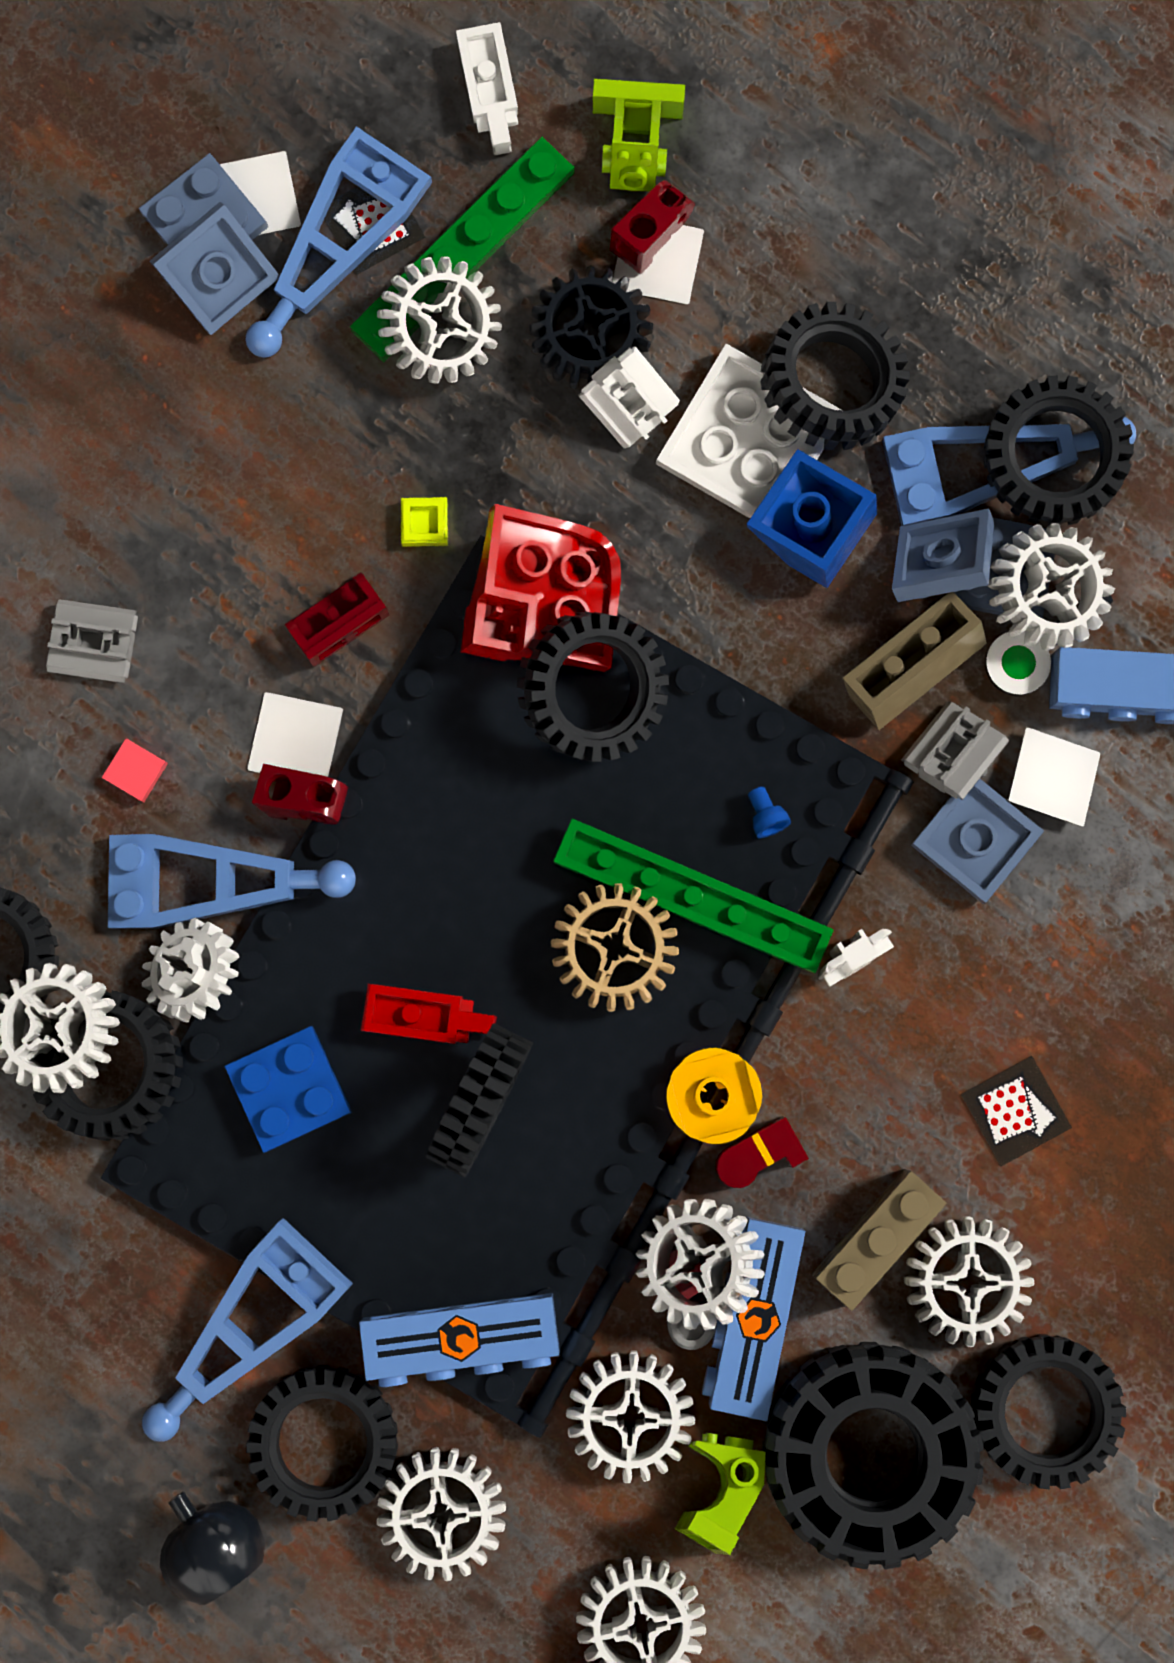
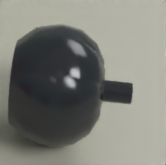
M184 1491L168 1502L181 1523L168 1534L161 1548L160 1569L166 1585L181 1599L199 1605L208 1604L235 1587L263 1563L265 1539L258 1520L246 1507L231 1501L209 1504L197 1511Z

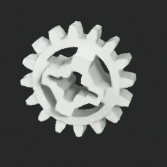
M194 918L191 919L189 926L182 922L175 923V933L173 935L163 930L160 933L163 941L160 947L151 945L149 948L151 954L154 955L153 962H146L142 966L143 969L150 972V977L141 982L142 987L152 991L146 999L148 1003L157 1006L159 1013L183 1022H189L191 1015L200 1020L205 1019L207 1006L218 1010L220 1008L218 996L221 993L224 995L232 993L230 987L226 985L227 980L238 977L239 973L230 968V963L239 958L237 952L229 949L234 940L222 933L223 929L208 921L204 923ZM188 967L193 970L192 973L187 970Z

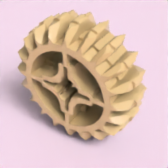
M621 883L615 884L614 898H606L604 886L598 885L596 886L598 901L591 903L588 895L582 892L578 895L580 903L584 906L582 911L579 912L570 904L565 906L564 911L566 914L574 919L571 925L559 920L555 923V928L567 933L566 940L558 938L551 940L552 948L565 949L566 951L565 956H559L552 960L553 966L569 965L570 971L564 973L559 979L562 984H567L574 978L580 982L572 992V996L576 999L582 996L586 988L593 992L588 1002L589 1007L595 1008L598 1004L599 996L602 995L608 997L607 1011H615V997H624L626 1009L632 1010L634 1009V1001L631 994L638 992L645 1003L650 1002L652 997L645 987L651 983L656 989L662 991L666 984L656 974L659 970L666 974H673L675 971L673 965L663 962L664 955L677 956L679 954L678 947L664 945L665 939L677 936V929L661 930L659 924L670 918L669 912L666 910L654 917L650 911L656 906L658 899L652 896L643 907L637 903L642 891L638 887L633 889L629 900L622 898L623 885ZM608 909L622 910L614 928L607 932H598L582 927L586 920L600 911ZM635 915L645 922L652 934L654 955L644 952L643 949L635 946L630 940L629 932ZM625 925L622 934V946L627 948L628 952L639 957L627 954L624 958H621L618 954V960H612L609 969L605 971L604 968L608 960L606 957L607 949L601 946V943L591 938L603 941L608 937L612 940L611 935H618L620 927ZM576 940L594 948L600 955L601 962L594 981L583 972L577 962L575 955ZM622 963H633L649 969L639 980L632 984L621 987L607 986L613 971Z

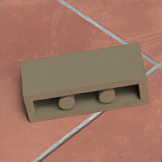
M954 592L947 593L842 678L850 699L878 730L882 729L987 644L982 621Z
M904 1169L811 1275L846 1307L853 1311L945 1207L947 1202L912 1171Z

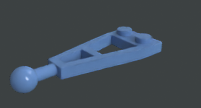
M356 126L331 161L277 281L274 291L281 297V300L266 321L255 322L247 330L246 345L254 355L262 358L275 355L282 345L281 330L296 309H299L304 314L310 312L408 218L432 184L431 176ZM343 177L391 208L348 251L319 233ZM312 247L334 262V264L303 293L295 288L294 285Z
M1124 417L1123 422L1125 426L1130 424L1133 433L1129 439L1130 444H1134L1136 428L1131 420ZM1070 424L1023 425L1016 437V442L1056 441L1058 455L1021 470L1031 483L1076 464L1078 460L1077 452L1100 448L1099 441L1093 430L1072 435ZM990 426L926 427L883 437L882 443L901 526L958 515L997 498L998 491L996 487H990L987 484L946 502L933 449V444L985 443Z
M156 834L109 835L108 928H164L173 926L178 922L187 923L194 918L200 920L294 899V889H321L323 893L330 897L341 898L352 891L355 886L356 876L352 867L340 860L330 861L320 870H294V861ZM160 850L216 860V900L159 912ZM236 864L275 871V888L235 896Z
M284 1218L273 1227L245 1259L176 1376V1379L182 1386L166 1403L154 1404L145 1411L142 1418V1428L146 1436L151 1440L163 1442L174 1437L180 1427L179 1416L196 1398L202 1404L206 1403L316 1324L353 1284ZM260 1268L306 1312L263 1344L257 1346L229 1317ZM217 1337H219L241 1360L209 1382L198 1371V1368Z

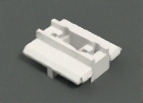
M635 346L632 349L628 348L618 358L614 356L591 376L593 380L581 389L582 392L578 395L623 448L630 447L642 436L645 439L649 438L647 434L659 423L663 422L665 424L668 421L665 416L678 406L680 401Z
M861 929L850 939L852 944L844 948L841 942L838 943L829 952L833 960L820 970L819 980L824 978L829 987L892 949L894 946L888 938L892 933L891 930L881 929L867 937Z

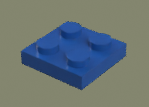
M313 1026L225 1066L263 1153L352 1113Z

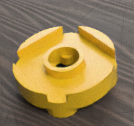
M707 1048L688 1055L672 1071L666 1089V1102L672 1120L689 1137L708 1144H721L742 1136L755 1121L762 1104V1088L753 1067L739 1055L721 1048ZM709 1082H715L718 1089L725 1088L727 1091V1101L721 1099L724 1105L717 1110H713L710 1103H702L700 1099L701 1091L707 1092L704 1086Z

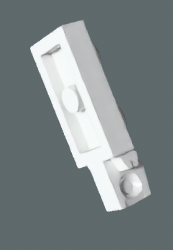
M501 23L456 30L473 121L477 124L478 133L489 131L494 156L510 153L512 150L508 127L518 125V106Z

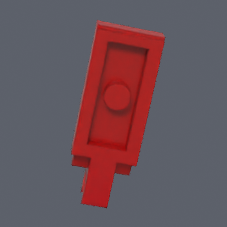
M368 984L361 1031L452 1044L457 1042L468 1043L470 1032L487 1034L492 1024H496L497 1016L473 1013L474 1001L465 1000L462 996Z

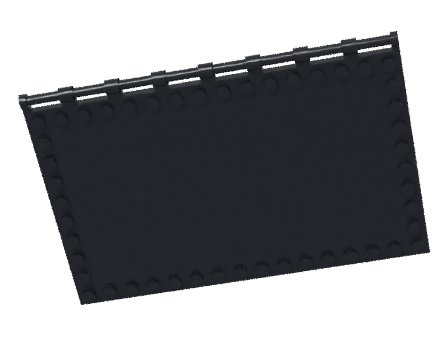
M480 535L336 779L349 787L339 823L331 825L312 820L289 858L290 861H294V870H320L330 861H344L354 870L356 876L354 888L348 895L341 898L330 897L323 893L321 889H294V899L260 907L235 950L239 954V958L230 963V968L239 972L238 977L227 980L226 985L230 987L232 993L230 995L221 993L218 996L220 1003L218 1010L207 1006L205 1019L200 1020L195 1017L180 1043L181 1047L175 1051V1055L183 1057V1068H175L174 1076L182 1079L179 1088L171 1086L168 1095L175 1098L170 1107L163 1105L158 1111L163 1117L157 1123L150 1121L145 1123L148 1130L140 1134L128 1133L129 1138L123 1139L100 1179L243 1263L273 1227L284 1218L353 1283L327 1313L360 1331L359 1322L363 1317L553 1293L560 1348L559 1355L561 1356L529 1411L520 1407L517 1403L537 1368H522V1361L503 1363V1371L490 1374L476 1375L474 1367L455 1369V1377L443 1380L513 1421L530 1434L541 1438L548 1427L545 1420L576 1366L582 1367L596 1341L592 1338L623 1283H630L643 1260L636 1255L638 1250H643L647 1243L641 1235L645 1231L653 1232L655 1226L652 1219L655 1216L663 1215L671 1199L677 1200L690 1177L686 1173L704 1143L686 1135L670 1164L658 1157L676 1126L669 1114L666 1102V1089L672 1071L685 1057L696 1051L707 1048H720L736 1019L747 1024L748 1028L733 1053L739 1055L749 1064L764 1036L770 1037L783 1012L780 1008L802 971L801 968L785 962L764 1000L751 993L772 958L771 955L669 912L670 918L659 925L662 931L669 928L677 929V936L665 939L664 945L678 947L679 954L677 956L664 955L663 962L673 965L675 971L673 974H666L659 970L656 974L666 984L662 991L649 983L645 988L649 991L652 1000L648 1003L641 999L638 992L631 994L634 1001V1009L632 1010L626 1009L624 997H615L616 1007L614 1012L607 1011L608 997L602 995L599 996V1001L595 1008L589 1007L588 1002L593 992L587 988L582 996L576 999L572 996V992L580 982L574 978L569 983L562 984L559 979L564 973L570 971L569 965L553 966L552 960L559 956H565L566 951L565 949L552 948L551 940L557 938L566 940L567 933L555 928V923L559 920L571 925L574 919L566 914L564 908L567 904H570L579 912L582 911L584 906L578 898L580 893L585 892L591 903L598 901L596 886H604L606 898H614V889L554 864L553 861L571 820L580 821L794 913H797L829 858L840 864V867L810 917L811 920L827 926L856 874L862 875L875 852L872 846L901 795L909 793L914 781L906 775L874 760L643 628L645 632L642 635L654 639L658 645L653 649L654 653L663 655L666 665L659 667L660 673L667 674L669 677V685H661L660 694L668 695L667 705L658 704L656 713L663 715L659 725L650 723L647 727L652 733L647 741L636 740L635 744L638 749L631 753L619 752L621 758L614 760L601 758V762L581 760L549 748V744L541 742L534 735L537 730L527 726L524 717L529 715L528 711L519 707L518 698L525 696L524 689L517 688V677L525 678L526 668L519 667L521 660H506L504 662L461 652L466 608L470 605L485 542V537ZM617 613V616L626 618V617L620 615L619 613ZM631 620L628 621V623L636 624ZM614 649L611 668L605 672L561 665L555 682V691L559 709L565 718L575 727L591 730L607 725L621 713L630 691V676L627 665L620 654ZM873 779H876L886 786L857 837H851L844 833V830ZM758 787H765L773 806H781L791 819V824L788 827L765 838H758L753 829V817L757 813L748 797V793ZM622 894V898L630 900V895ZM637 901V903L642 905L643 907L646 904V902L644 901ZM654 907L650 913L656 917L665 910ZM608 909L600 911L586 920L582 927L598 932H607L614 928L622 910ZM635 915L629 932L630 940L635 946L643 949L644 952L654 955L652 934L645 922ZM625 925L620 927L618 935H611L612 940L608 937L603 941L591 938L601 943V946L607 949L606 957L608 960L604 968L605 971L609 969L612 960H618V954L621 958H624L627 954L639 957L628 952V949L622 946V934ZM576 940L575 955L577 962L583 972L594 981L601 962L600 955L594 948ZM622 963L613 971L607 986L621 987L632 984L639 980L649 969L633 963ZM368 984L462 996L465 1000L474 1001L473 1013L497 1016V1025L533 1042L513 1088L465 1178L427 1159L426 1154L440 1126V1122L448 1110L449 1104L486 1034L470 1032L468 1043L457 1042L452 1044L361 1031ZM313 1026L352 1113L263 1153L225 1066ZM715 1082L707 1083L704 1086L707 1092L701 1091L700 1093L701 1102L710 1103L713 1110L723 1107L724 1104L721 1102V1099L727 1101L726 1089H718ZM645 1182L655 1188V1191L622 1246L611 1238L641 1185ZM598 1265L608 1271L577 1328H574L564 1322L593 1269ZM260 1268L258 1269V1272H260L261 1274H263V1275H265L266 1277L270 1278V1277H269L266 1273H264Z

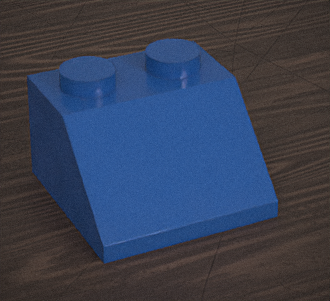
M797 449L747 522V528L788 566L828 588L877 515V497L873 492Z

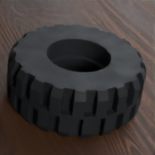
M860 1342L859 1345L845 1347L844 1345L828 1349V1354L816 1360L812 1357L799 1367L801 1371L791 1381L787 1379L779 1390V1398L774 1408L769 1410L768 1420L765 1422L767 1427L765 1440L762 1441V1451L766 1452L765 1476L780 1513L790 1524L795 1534L803 1542H808L814 1546L818 1553L833 1561L836 1558L848 1561L850 1567L868 1569L869 1564H881L884 1569L901 1567L902 1560L915 1557L917 1561H920L933 1554L930 1548L943 1539L946 1543L950 1541L958 1532L955 1525L962 1515L969 1517L976 1501L972 1496L976 1485L982 1484L984 1467L980 1464V1452L984 1450L981 1433L976 1429L973 1419L975 1417L974 1412L952 1380L925 1358H921L902 1347L879 1345L877 1342ZM881 1409L895 1414L907 1424L916 1444V1461L907 1480L895 1491L878 1498H859L843 1490L833 1479L827 1462V1447L833 1431L845 1418L860 1410Z

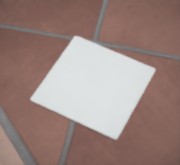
M285 151L220 164L267 221L268 228L261 234L301 226Z
M683 225L676 233L671 235L668 242L653 256L652 263L641 275L618 257L613 283L616 284L620 278L626 276L629 278V286L626 292L640 289L642 296L689 304L704 230Z
M265 692L247 769L260 773L262 765L268 764L328 777L343 709Z
M1026 728L1009 801L1076 825L1084 826L1100 753L1040 731Z

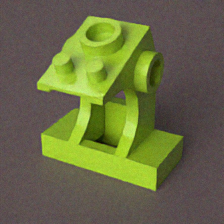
M594 79L593 114L615 115L612 145H603L602 173H611L610 189L650 192L656 186V176L665 177L667 149L658 148L660 118L683 120L685 85ZM623 133L650 135L649 143L622 141Z
M706 1433L702 1434V1441L690 1442L688 1447L708 1458L716 1466L720 1474L721 1487L717 1498L709 1507L699 1511L683 1512L674 1529L715 1554L730 1555L739 1539L737 1534L764 1486L766 1452L753 1450L754 1441L725 1437L724 1445L717 1444V1434ZM738 1465L743 1469L741 1481L735 1475V1469Z

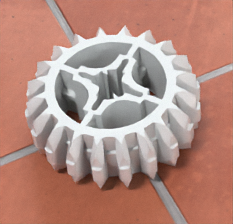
M431 257L421 260V272L414 264L406 265L404 269L409 282L399 275L393 276L391 283L399 293L395 294L384 291L381 298L385 302L392 304L391 310L377 311L378 318L390 319V327L379 329V336L389 337L393 335L394 342L386 346V354L392 355L401 350L403 354L397 360L396 366L399 369H405L414 362L411 376L415 379H421L428 368L430 383H439L442 372L449 383L457 382L458 368L465 376L473 375L474 367L470 359L480 365H485L488 362V358L481 350V347L495 349L498 344L494 339L487 337L488 331H500L502 327L501 323L490 322L489 314L498 313L501 310L500 305H487L485 301L486 298L493 295V287L488 286L479 290L477 286L482 281L483 274L479 271L474 272L466 279L468 263L464 261L458 262L452 271L450 257H441L437 270ZM439 281L447 283L444 292L439 293L431 305L424 302L418 303L411 299L417 290L429 282ZM459 292L463 294L471 308L472 327L471 324L465 322L459 315L458 307L461 297L458 296ZM441 307H443L442 318L448 322V325L455 328H438V334H436L437 322L425 313L442 312ZM406 313L420 325L421 336L418 342L421 344L420 350L409 337L406 327ZM449 336L462 338L467 341L458 353L443 360L432 358L435 349L441 348L442 343Z
M1057 523L1049 525L1046 531L1041 525H1035L1029 528L1028 535L1022 531L1012 537L1013 545L1007 543L999 549L1003 559H997L991 564L990 568L999 577L990 579L987 586L991 589L999 590V595L991 598L989 605L994 607L1002 605L1004 610L1003 613L998 615L996 622L1001 624L1011 620L1013 625L1009 630V636L1014 638L1025 632V646L1031 647L1040 640L1042 650L1049 651L1055 647L1056 643L1059 647L1069 648L1073 646L1074 639L1078 642L1085 641L1090 636L1088 629L1096 630L1103 624L1098 614H1106L1112 607L1102 597L1113 594L1116 589L1111 585L1103 583L1104 578L1112 575L1113 569L1107 567L1101 569L1098 561L1105 557L1106 552L1097 551L1092 554L1089 551L1093 538L1085 537L1077 542V528L1070 527L1062 534L1060 525ZM1042 552L1056 554L1065 559L1071 566L1068 568L1059 567L1050 557L1045 558ZM1023 565H1025L1026 569L1023 572L1028 580V588L1022 596L1020 574ZM1064 577V580L1056 585V590L1051 592V594L1048 592L1040 597L1037 596L1038 593L1046 589V583ZM1078 579L1081 585L1080 603L1074 594V585ZM1034 606H1041L1052 617L1057 616L1061 623L1046 621L1038 617L1030 609Z
M48 963L43 966L42 974L37 969L30 968L26 970V983L16 978L9 980L14 991L12 996L4 993L0 994V1003L5 1005L3 1012H0V1040L2 1041L0 1044V1058H7L1 1069L7 1074L17 1073V1084L28 1086L32 1083L33 1090L44 1093L50 1086L53 1093H64L67 1083L72 1088L79 1089L83 1087L82 1073L89 1078L99 1076L98 1069L94 1064L95 1061L106 1064L111 1061L109 1054L103 1051L105 1044L114 1046L119 1043L118 1038L108 1035V1028L118 1026L120 1024L119 1019L106 1016V1013L115 1007V1001L110 998L101 999L107 989L106 986L100 982L91 984L92 974L84 970L76 974L75 967L72 965L64 964L58 970L56 965ZM59 990H67L75 996L69 1003L62 1002L54 1009L51 1005L45 1004L40 1000L46 994ZM28 1015L30 1019V1028L28 1033L24 1037V1023ZM50 1019L58 1021L55 1025V1029L58 1032L57 1036L59 1038L50 1036L54 1031V1028L51 1025L52 1021ZM86 1019L85 1036L81 1042L78 1030L80 1024ZM54 1048L69 1057L67 1061L53 1067H43L34 1060L40 1053L47 1054Z
M686 1199L683 1209L678 1205L672 1204L668 1206V1219L663 1216H655L652 1219L658 1232L645 1231L641 1235L650 1244L649 1250H638L636 1253L638 1258L647 1259V1268H640L635 1274L639 1278H649L650 1283L642 1289L641 1293L644 1296L658 1295L652 1309L655 1312H663L668 1309L667 1321L671 1324H677L683 1319L685 1329H696L699 1323L704 1330L715 1329L717 1319L722 1324L732 1323V1310L737 1313H745L748 1310L747 1303L742 1295L756 1297L759 1294L757 1288L749 1284L751 1278L760 1279L765 1275L763 1270L753 1269V1260H760L765 1254L762 1250H751L749 1246L758 1239L759 1235L754 1231L742 1233L748 1222L747 1218L740 1215L732 1218V1206L722 1204L717 1209L715 1200L704 1199L700 1206L697 1200ZM698 1224L708 1225L715 1229L725 1242L720 1245L713 1244L708 1246L702 1236H696L692 1227ZM675 1243L678 1251L677 1260L669 1268L670 1254ZM712 1255L705 1259L706 1262L700 1266L701 1272H689L695 1269L694 1266L700 1262L699 1256ZM731 1260V1274L725 1287L722 1269ZM680 1283H693L698 1293H704L708 1303L700 1305L686 1299L675 1286Z
M970 1216L963 1217L962 1231H958L954 1220L947 1219L944 1221V1227L947 1232L946 1236L943 1237L940 1231L931 1227L928 1229V1234L935 1243L931 1247L920 1240L915 1243L914 1246L917 1250L925 1253L922 1262L912 1257L907 1259V1265L914 1269H919V1276L909 1275L904 1277V1284L907 1286H919V1291L907 1296V1301L910 1305L925 1304V1306L917 1311L915 1317L919 1322H924L934 1316L935 1318L928 1329L934 1336H937L948 1326L945 1340L950 1344H955L961 1331L963 1332L964 1344L967 1347H974L976 1332H980L984 1343L992 1344L994 1336L991 1328L995 1326L1002 1335H1009L1011 1331L1004 1320L1009 1316L1016 1322H1022L1024 1316L1014 1310L1017 1302L1023 1305H1030L1032 1302L1030 1297L1019 1293L1020 1287L1034 1286L1033 1278L1019 1276V1271L1028 1269L1031 1266V1261L1028 1258L1014 1260L1013 1257L1021 1251L1023 1245L1019 1241H1014L1004 1246L1009 1236V1230L1001 1227L991 1237L992 1221L983 1219L978 1231L975 1232V1223ZM976 1242L987 1245L996 1253L1003 1265L1005 1274L984 1272L980 1265L979 1255L976 1254ZM961 1244V1251L958 1252V1260L954 1268L950 1271L933 1274L940 1257L950 1248ZM971 1267L973 1268L971 1274L990 1282H979V1284L971 1285L970 1293L967 1296L964 1294L966 1291L964 1287L947 1281H959V1278L967 1277L968 1269ZM932 1289L950 1290L956 1293L959 1308L962 1309V1320L950 1317L942 1311L935 1300ZM1004 1289L1003 1295L995 1308L986 1315L977 1318V1312H980V1303L984 1295L991 1291Z
M635 1350L630 1351V1365L621 1366L618 1352L611 1353L613 1368L608 1371L599 1359L594 1361L593 1366L599 1377L594 1380L589 1374L582 1372L579 1380L588 1388L587 1392L579 1389H572L570 1392V1398L581 1403L582 1407H570L566 1410L567 1418L581 1420L580 1424L568 1428L570 1438L585 1437L575 1447L577 1455H583L592 1449L594 1454L588 1461V1467L594 1470L602 1460L606 1461L604 1477L609 1480L614 1476L616 1466L622 1467L624 1483H631V1469L640 1468L642 1480L644 1482L649 1481L651 1478L648 1465L655 1463L661 1474L668 1472L667 1464L662 1457L667 1453L673 1460L680 1461L682 1453L673 1445L674 1442L690 1444L692 1438L691 1435L679 1428L680 1426H692L695 1424L694 1415L680 1413L681 1409L689 1408L693 1405L692 1396L676 1397L675 1395L686 1386L684 1379H676L670 1384L667 1382L674 1370L670 1364L663 1366L659 1373L654 1372L657 1357L653 1354L648 1356L645 1367L638 1366L639 1357L638 1352ZM625 1379L624 1393L618 1402L603 1405V1407H592L596 1397L606 1386L617 1380ZM640 1379L653 1384L663 1393L669 1403L670 1411H659L658 1408L649 1407L641 1401L639 1397ZM634 1393L633 1401L634 1406H637V1414L643 1411L645 1417L635 1420L631 1431V1439L628 1440L624 1419L618 1421L617 1415L626 1413L630 1402V1394ZM591 1422H602V1425L614 1427L619 1431L622 1436L621 1453L613 1451L599 1440L592 1428ZM659 1426H668L666 1433L654 1447L636 1454L638 1437L642 1432L647 1429H659Z
M438 1447L431 1449V1463L426 1464L420 1452L414 1453L412 1462L415 1470L412 1471L408 1465L401 1462L397 1465L396 1471L403 1482L389 1477L384 1484V1487L395 1496L384 1495L378 1499V1506L390 1510L391 1513L378 1516L377 1525L380 1527H393V1530L388 1531L382 1536L381 1541L383 1545H391L398 1541L400 1545L394 1550L391 1558L397 1562L406 1554L412 1557L406 1569L410 1574L416 1571L419 1562L427 1565L424 1573L426 1580H432L435 1567H442L444 1580L451 1581L453 1577L452 1565L456 1564L464 1576L470 1575L471 1564L468 1558L471 1557L477 1564L483 1566L487 1562V1556L482 1550L481 1545L489 1550H496L499 1546L497 1538L488 1532L498 1533L503 1532L506 1523L501 1519L492 1517V1515L505 1512L506 1502L490 1500V1498L501 1492L502 1487L500 1483H492L485 1487L483 1483L491 1475V1469L486 1466L475 1475L471 1470L475 1466L477 1457L472 1454L467 1457L464 1466L457 1464L459 1456L457 1448L451 1449L448 1462H441V1452ZM445 1476L464 1483L474 1493L478 1502L471 1503L470 1499L460 1500L453 1497L449 1492ZM431 1478L430 1500L425 1504L416 1505L414 1509L403 1510L404 1498L410 1489L420 1481ZM439 1492L441 1503L447 1505L446 1511L451 1508L454 1512L449 1515L444 1535L442 1524L436 1522L437 1517L435 1519L430 1517V1514L434 1513ZM481 1517L480 1527L473 1538L463 1546L453 1549V1529L458 1524L469 1522L470 1518ZM412 1525L413 1528H424L430 1531L434 1536L438 1551L418 1543L409 1533L406 1526Z
M643 1556L641 1561L642 1570H633L631 1558H624L623 1568L625 1573L620 1575L612 1564L607 1565L605 1572L610 1582L606 1584L601 1578L594 1576L591 1579V1586L599 1595L583 1593L581 1596V1603L592 1611H580L576 1615L577 1623L589 1626V1628L578 1632V1642L582 1644L594 1643L584 1652L585 1660L589 1662L602 1657L599 1663H691L684 1652L700 1654L702 1647L697 1640L690 1636L706 1634L705 1624L693 1621L705 1614L703 1604H688L697 1597V1588L693 1585L679 1590L685 1582L686 1575L680 1570L670 1580L667 1579L670 1565L665 1560L659 1564L657 1572L651 1571V1559L649 1556ZM640 1587H650L663 1592L675 1603L676 1607L667 1609L666 1605L653 1606L644 1599ZM626 1590L629 1603L627 1609L623 1614L612 1617V1622L601 1625L602 1615L606 1606L617 1594ZM635 1602L639 1604L640 1613L645 1614L646 1621L650 1617L653 1619V1621L647 1624V1644L643 1643L642 1634L637 1633L636 1626L633 1629L629 1627L635 1622ZM681 1622L679 1633L673 1644L664 1653L656 1656L654 1651L656 1637L664 1631L671 1630L672 1624ZM614 1638L615 1642L628 1641L633 1643L637 1647L642 1660L627 1658L619 1654L606 1640Z

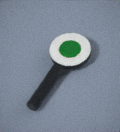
M1111 595L1102 597L1109 604L1113 603ZM1009 632L1002 634L990 645L985 656V670L990 682L1001 692L1012 696H1023L1034 692L1043 685L1050 673L1051 658L1049 651L1042 650L1040 640L1036 645L1031 647L1025 646V632L1014 638L1009 636Z

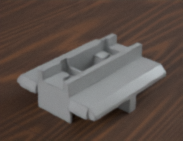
M59 599L55 607L54 618L51 621L53 625L50 642L47 645L49 648L46 660L47 672L79 676L89 680L99 679L125 683V679L129 675L135 639L134 632H136L138 621L137 611Z
M947 701L901 761L918 774L919 772L921 779L944 794L946 792L955 799L963 800L980 777L984 778L986 776L988 767L1009 740L1005 735L992 728L989 720L986 719L984 721L970 712V708L967 706L965 709H962L955 703Z

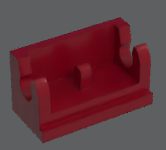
M360 572L352 580L284 625L313 667H315L390 615L385 604L362 572Z

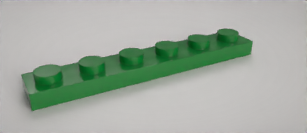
M541 137L413 264L421 272V260L431 257L437 270L440 258L450 257L452 271L458 262L464 261L468 263V271L465 277L467 279L575 174L574 166L549 142ZM404 272V273L401 275V277H403L407 282H409V280H408V278H407V276H406V274H405V272ZM439 281L429 282L417 290L411 299L418 303L424 302L431 305L436 300L438 294L444 292L447 283ZM393 285L386 290L395 294L399 293ZM380 296L350 326V329L384 363L391 356L386 354L385 348L394 342L393 335L389 337L379 336V329L390 327V319L378 318L377 311L391 310L392 304L385 302ZM406 313V327L410 337L420 325Z
M575 819L571 820L553 861L554 864L613 889L616 883H621L623 885V893L630 896L633 889L638 887L642 890L639 897L641 901L647 902L649 898L654 896L658 899L655 907L667 910L674 915L813 974L816 973L834 931L830 927Z

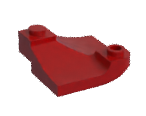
M499 504L492 506L489 510L485 542L470 605L466 608L461 652L504 662L506 660H522V657L530 658L533 653L531 649L527 648L533 639L541 640L544 635L540 631L547 625L556 626L558 624L557 619L562 616H575L576 612H598L617 616L621 585V564L618 553L612 543L601 532L581 524ZM600 642L585 644L574 650L564 660L562 665L605 672L611 668L613 648Z

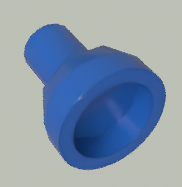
M758 787L748 793V797L757 813L753 817V829L758 838L774 835L791 824L788 813L779 805L773 806L765 787Z

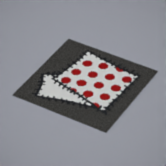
M357 186L333 199L324 220L338 245L348 251L391 208ZM412 213L353 270L356 275L425 238Z
M1033 1056L961 1094L1000 1167L1072 1128Z

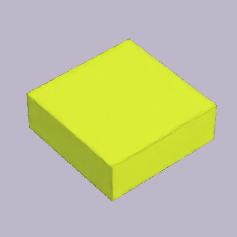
M447 497L401 498L402 547L448 546Z

